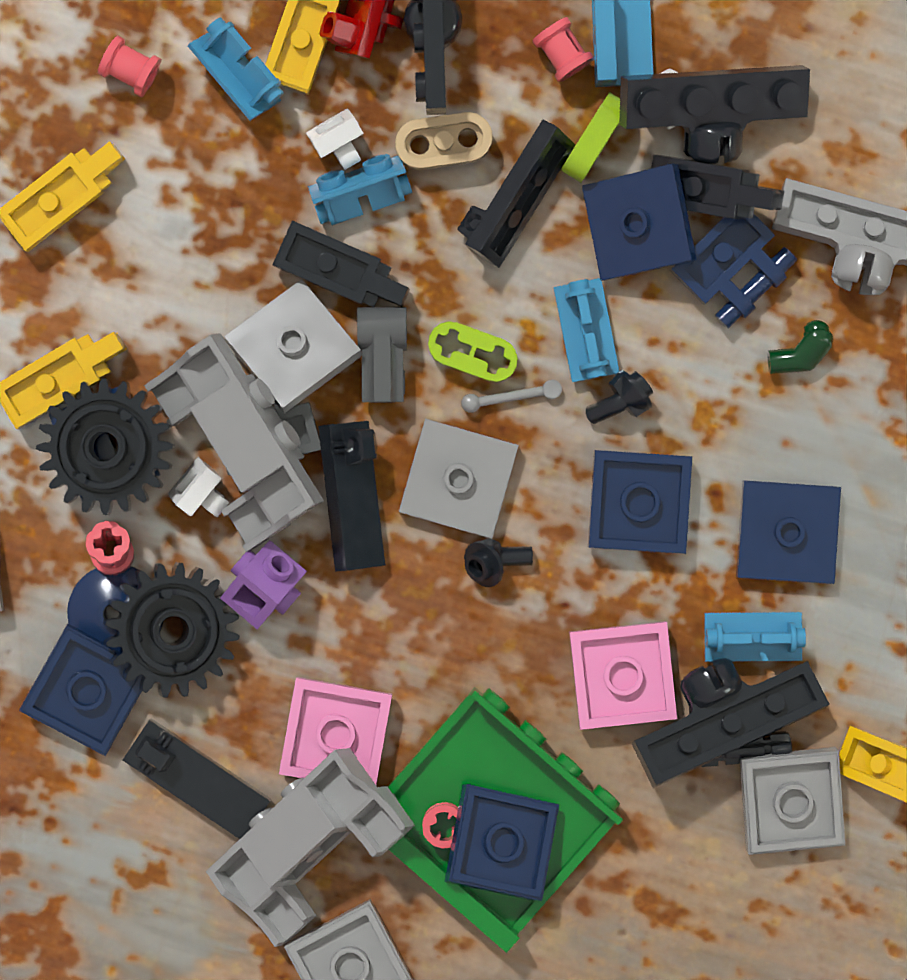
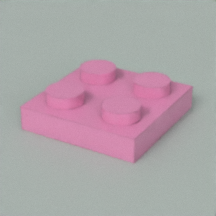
M666 621L569 632L580 730L677 719Z
M296 677L279 774L305 778L335 749L350 748L376 784L392 694Z

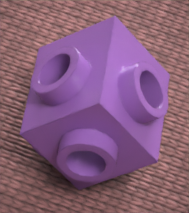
M269 540L257 554L249 550L230 571L237 577L220 599L258 630L275 609L283 615L299 597L301 592L294 586L307 571Z

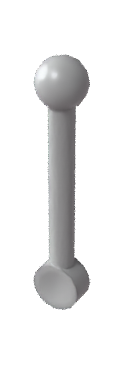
M548 380L543 386L482 397H478L475 394H467L463 397L461 405L466 412L473 413L481 406L545 396L548 399H555L561 394L562 387L558 381Z

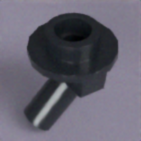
M620 370L608 383L614 395L587 406L585 412L592 424L606 420L625 410L630 415L637 417L652 408L649 396L653 394V390L638 372L634 371L629 375L624 370Z
M491 538L473 542L465 549V569L470 578L479 585L488 588L496 586L502 580L503 566H532V546L501 547L500 542Z

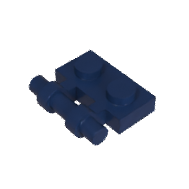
M753 214V218L742 217V219L723 217L694 246L697 260L675 265L670 271L703 305L719 292L727 303L715 314V317L723 326L729 329L741 316L746 319L756 309L754 303L771 286L777 288L787 278L785 272L797 259L785 247L772 259L762 250L775 235ZM749 261L758 270V273L740 290L730 279Z

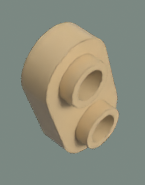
M472 112L415 119L404 124L398 131L395 140L396 152L404 165L415 170L473 163L481 160L489 152L492 144V130L489 123L482 116ZM467 130L474 132L477 136L476 144L472 147L462 146L458 140L462 132ZM421 137L428 141L429 149L426 153L416 154L411 150L410 145L415 138Z

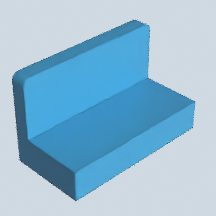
M591 0L595 87L621 86V76L653 74L650 0Z

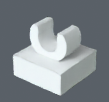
M348 108L306 132L321 158L334 152L344 170L361 161L351 141L364 133Z
M199 457L196 458L168 493L172 501L189 516H192L198 507L202 505L206 510L218 517L221 514V510L229 504V501L215 489V486L222 478Z

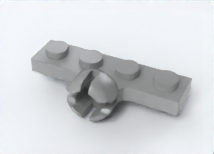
M785 179L781 189L785 191L782 210H776L772 229L825 243L833 247L836 258L831 277L839 287L850 291L852 282L858 281L863 269L859 294L880 295L890 285L894 266H907V211L795 180Z

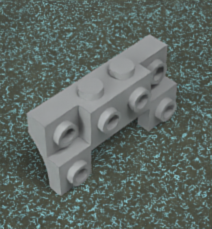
M221 333L211 334L194 345L172 366L144 385L148 392L152 391L169 418L166 422L170 423L171 426H176L191 415H194L241 493L246 492L221 510L224 516L228 515L246 543L242 545L246 552L253 550L291 525V522L324 501L299 461L304 456L298 448L301 442L297 432L287 421L281 420L272 406L275 403V399L269 387L261 379H256L253 374H245Z
M350 748L335 749L305 778H299L285 787L281 792L283 799L273 808H268L257 814L249 822L251 829L206 871L220 894L248 914L267 935L274 947L285 945L316 917V914L295 884L351 832L356 835L372 857H377L387 852L415 826L388 786L377 787Z

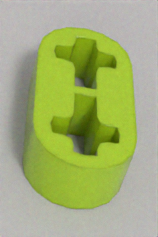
M609 92L561 171L580 183L583 182L619 125V97Z
M450 321L440 323L429 335L428 347L430 354L435 361L444 366L496 383L509 378L517 367L518 358L516 350L511 343L502 338ZM450 330L459 333L458 341L472 347L470 354L467 355L459 351H453L450 358L441 355L442 346L436 344V339L438 336L446 337ZM495 346L503 348V357L510 361L508 368H499L496 374L489 373L487 371L488 363L474 357L476 349L492 353Z

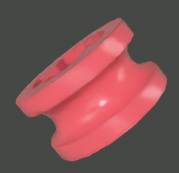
M448 802L436 803L424 815L422 821L423 834L433 846L442 849L451 848L455 826L452 827V836L448 838H441L440 831L435 835L430 826L437 822L436 814L447 812L448 819L452 815L457 817L458 807Z

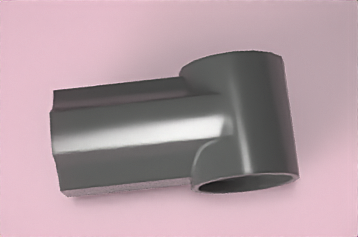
M358 307L357 342L358 347L362 351V402H404L405 370L403 368V351H407V308Z

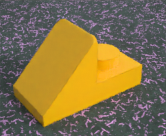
M849 726L839 752L840 774L907 803V747Z

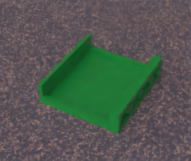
M474 687L388 785L390 791L415 825L389 851L507 953L519 940L520 931L615 823L619 825L623 819L615 810L621 803L600 784L592 790L579 779L584 770L563 752L555 758L542 746L547 738L527 720L519 726L505 714L510 706L490 688L482 694ZM465 784L559 804L542 901L537 902L444 882L451 848H438L427 841L422 827L426 811L434 804L440 802L452 803L458 807L462 785ZM447 812L436 814L437 822L430 826L432 832L436 835L440 831L441 838L452 836V827L455 826L456 817L452 815L448 819Z

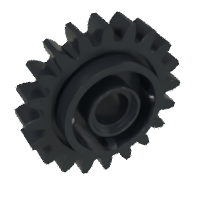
M106 378L101 379L98 393H94L93 388L88 382H81L80 391L82 397L80 399H77L72 393L64 391L62 395L67 408L63 410L55 406L48 407L50 414L57 420L55 425H39V429L42 432L51 436L50 442L36 445V450L51 454V459L42 463L39 468L41 471L56 470L57 476L50 482V489H57L66 484L68 490L65 493L63 502L69 504L81 495L83 497V512H90L97 500L100 502V509L103 515L111 514L114 500L118 502L124 512L131 511V495H134L139 501L146 503L149 501L148 494L144 488L146 484L162 488V481L155 475L156 469H172L173 465L160 457L161 452L175 449V444L160 440V435L169 431L172 426L170 423L156 424L154 422V419L163 408L161 405H153L145 409L143 406L148 396L146 391L141 390L130 399V384L128 382L122 381L116 393H112L110 381ZM103 433L112 434L118 442L117 454L109 461L100 460L94 452V442Z
M175 562L172 573L169 576L162 563H155L153 579H150L142 570L135 571L136 579L139 583L138 587L134 588L129 584L121 582L119 586L126 595V600L122 602L110 599L108 602L113 609L119 612L117 618L103 620L104 625L117 631L116 635L110 636L103 641L104 645L120 647V651L112 657L110 662L114 666L123 665L128 662L129 666L125 670L123 678L130 682L141 674L140 690L145 693L153 687L155 682H158L159 695L164 698L168 697L173 684H176L180 695L183 697L188 696L189 681L191 680L203 690L206 689L207 681L204 673L209 671L221 677L223 672L216 663L219 657L228 660L234 659L232 652L224 648V643L226 641H236L240 638V635L226 630V625L238 620L239 615L232 612H223V607L227 605L220 599L223 594L214 596L220 581L212 578L202 585L203 569L195 567L186 578L184 564L181 562ZM177 616L183 624L182 635L178 640L166 643L160 636V626L166 618Z

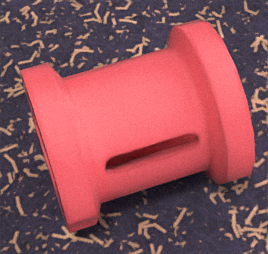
M568 17L555 22L533 39L536 48L541 47L556 69L557 72L554 77L558 82L570 78L595 59L591 52L584 51L570 30L571 22Z
M117 35L102 57L98 68V75L104 78L111 75L133 87L134 93L143 97L152 85L162 59L155 55L149 58L125 45L124 38Z
M104 521L96 524L93 530L88 533L86 548L93 565L99 572L106 575H118L124 573L131 566L134 560V549L126 529L120 527L114 521ZM115 541L117 545L114 547V555L105 556L104 550L107 547L106 542Z

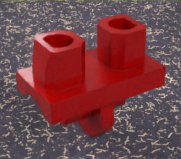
M348 0L345 15L328 11L323 18L319 35L336 45V52L370 59L374 42L383 44L387 27L401 29L404 19L391 14L395 0Z

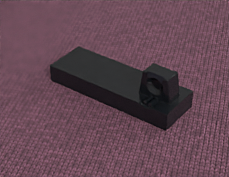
M542 119L487 210L471 206L457 228L468 239L465 244L485 261L498 268L504 262L576 146L557 126Z
M369 421L318 426L335 572L385 566L373 459L377 458L373 437L374 430L369 428Z
M152 718L147 722L122 760L239 839L251 829L249 822L257 814L264 811L271 801V798Z

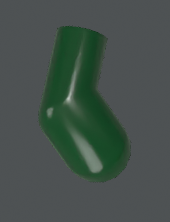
M813 320L804 326V337L795 348L768 350L769 374L813 370L832 348L833 334L830 332L829 326L821 320Z

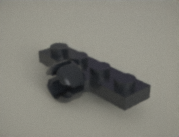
M410 0L404 15L406 33L414 43V53H424L425 72H415L416 102H426V115L446 114L444 49L455 42L461 32V9L456 0Z
M803 65L621 76L619 125L625 129L682 126L684 129L683 152L686 156L692 157L694 161L710 164L718 163L719 157L724 156V163L737 160L742 153L743 130L747 123L757 120L808 117L810 69Z
M727 658L713 660L707 668L700 666L689 672L680 683V689L689 705V715L632 743L652 787L660 786L828 707L830 704L808 661L756 685H747L743 682L733 662Z

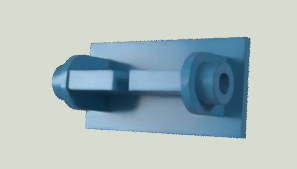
M219 17L207 27L208 33L187 45L249 121L281 102L280 97L284 94L279 87L281 81L271 73L258 56L251 59L250 62L247 60L245 55L251 47L237 32L231 21L226 23Z
M388 154L374 156L363 162V168L345 174L343 170H335L316 179L317 183L308 186L313 204L323 201L322 204L315 206L320 223L323 224L330 221L331 226L363 215L358 198L365 195L368 196L373 211L405 201L404 196L413 192L407 174L397 177V175L406 173L403 162L399 159L398 155L392 158Z
M600 278L592 280L583 279L570 282L567 285L553 287L572 383L617 374L619 366L603 284Z
M802 612L704 613L705 662L727 658L731 661H802V647L806 645L805 628H802Z

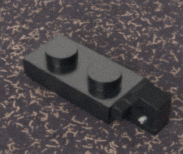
M653 154L651 169L668 164H678L687 211L742 219V217L753 218L754 208L782 210L785 191L758 186L760 174L749 173V170Z
M291 221L272 264L278 269L360 305L364 303L375 307L378 298L403 307L410 291L409 287L388 279L392 267L381 263V259L295 221Z

